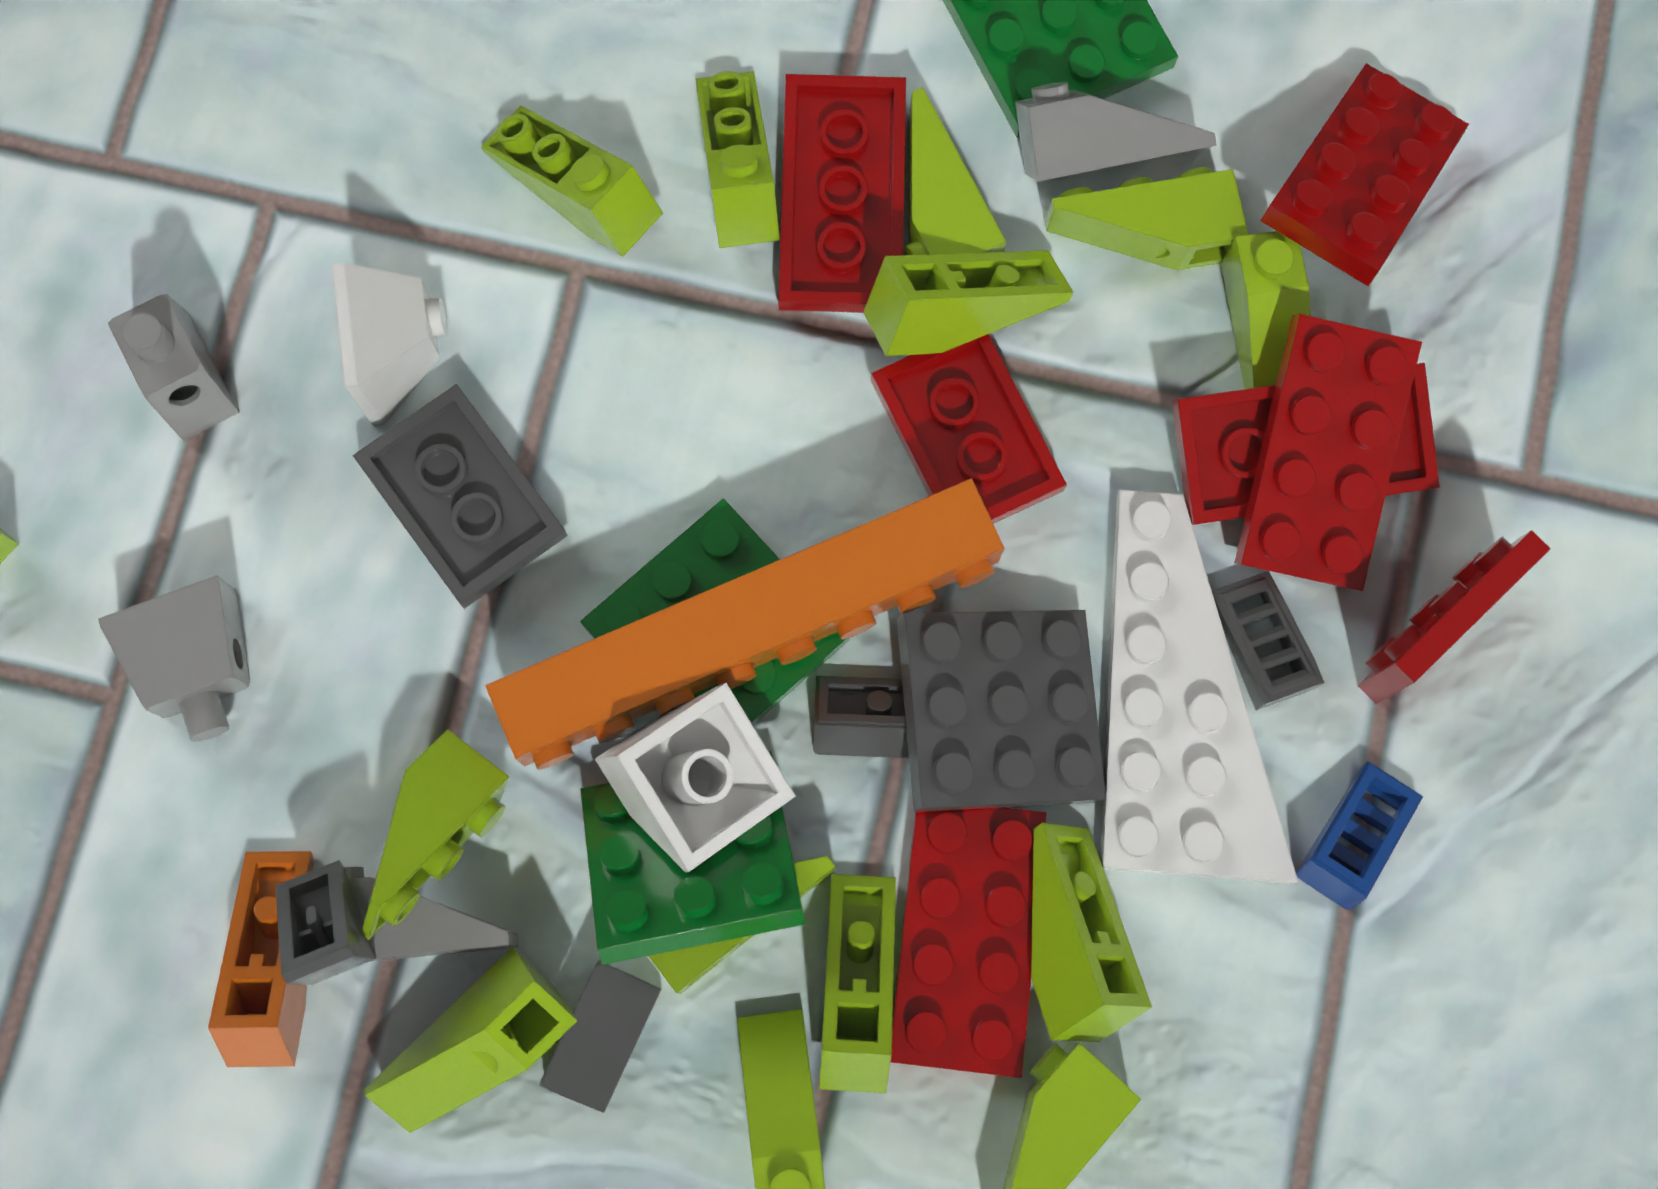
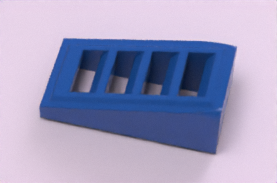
M1367 761L1361 767L1296 872L1297 877L1342 908L1352 910L1368 897L1424 796ZM1367 791L1395 809L1396 812L1393 817L1363 799L1364 793ZM1352 814H1355L1381 831V836H1376L1350 819ZM1339 837H1343L1367 853L1368 857L1366 860L1337 841Z

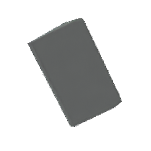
M816 676L814 753L819 755L909 758L902 679Z
M598 960L573 1011L578 1021L561 1037L539 1086L605 1113L662 989L609 964L602 965L601 961Z

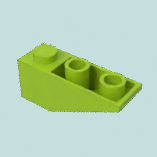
M726 71L710 77L695 78L719 248L780 241L774 179L754 71L742 73Z
M521 105L511 116L500 123L493 135L481 146L486 155L582 233L622 257L663 215L661 208L633 165Z
M1208 167L1194 168L1183 172L1177 178L1153 182V179L1149 177L1133 178L1123 182L1118 188L1094 191L1090 187L1073 188L1063 192L1058 198H1052L1045 220L1047 232L1174 270L1219 264L1224 259L1236 236L1249 235L1233 169L1213 172Z
M450 730L444 732L404 772L361 935L368 940L386 922L393 927L401 923L414 908L421 896L417 890L431 876L437 881L442 880L461 858L464 852V848L461 845L473 833L477 834L480 838L485 836L495 826L505 811L506 806L500 800L509 776Z
M511 947L363 1090V1093L369 1100L411 1133L528 1070L578 1020L556 987L515 948Z

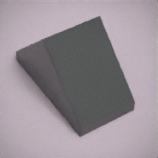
M340 860L276 885L281 975L286 983L313 985L376 959L370 939L368 940L361 935L364 922L346 871Z

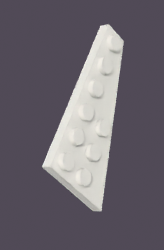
M1120 490L1116 496L1104 756L1106 800L1102 801L1100 861L1103 870L1284 884L1299 883L1183 494Z

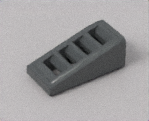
M1269 571L1212 591L1225 637L1255 710L1312 691L1325 683L1318 665ZM1260 593L1264 605L1236 614L1231 603ZM1270 617L1273 628L1247 636L1243 628L1244 625ZM1276 640L1280 641L1283 651L1259 659L1254 648ZM1289 663L1293 674L1270 681L1266 670Z

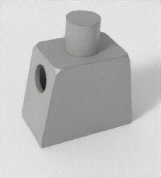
M168 294L159 295L112 318L108 322L109 328L142 394L183 441L240 413L191 315ZM187 385L198 387L195 394L191 397L180 400L182 392L178 388Z
M216 575L98 618L108 643L140 703L147 711L162 718L182 713L190 740L194 742L217 737L230 729L220 699L245 690L250 685L239 599L235 588Z

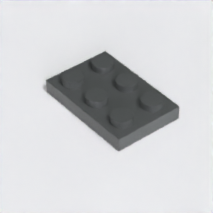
M457 384L352 455L464 609L568 536L563 526Z

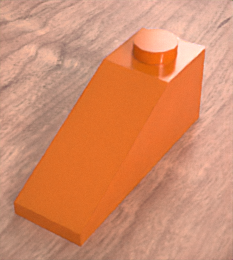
M311 851L245 853L208 1025L210 1034L227 1067L295 1066L306 1007L307 985L288 984L281 975L276 885L313 871L314 858Z

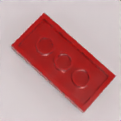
M1366 63L1281 187L1260 221L1364 285L1369 286L1382 268L1469 124L1453 115L1447 108L1431 102L1404 86L1393 76L1383 73Z
M786 74L779 311L863 313L885 256L903 255L906 77Z
M1304 314L1292 315L1234 563L1363 592L1422 346L1421 341Z
M1417 363L1386 496L1440 488L1425 363ZM1276 384L1172 400L1184 498L1192 525L1245 517Z
M1007 807L915 812L892 1019V1063L1022 1078L1031 986L1034 828L1041 823H1046L1047 812Z

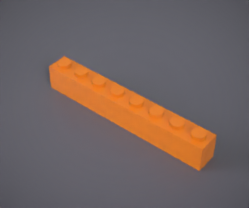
M971 478L485 685L514 758L524 767L535 763L537 770L549 768L572 757L574 752L571 746L596 736L598 743H605L622 737L635 729L634 719L655 710L658 711L661 717L694 699V693L715 684L719 686L720 684L727 683L730 689L738 687L757 676L754 668L776 658L779 659L781 665L790 664L805 658L817 650L814 642L836 632L839 633L841 639L861 634L877 624L874 616L894 607H898L901 614L919 609L936 598L934 590L957 581L960 588L977 584L995 573L992 565L999 562L1005 548Z

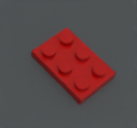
M989 334L943 353L910 355L871 373L870 381L928 496L972 478L994 524L1065 490L1067 483Z
M1531 530L1511 544L1502 536L1486 551L1477 553L1452 577L1455 581L1442 594L1434 595L1409 619L1412 625L1396 638L1394 636L1391 637L1368 658L1365 664L1373 671L1358 687L1377 704L1414 684L1551 548Z

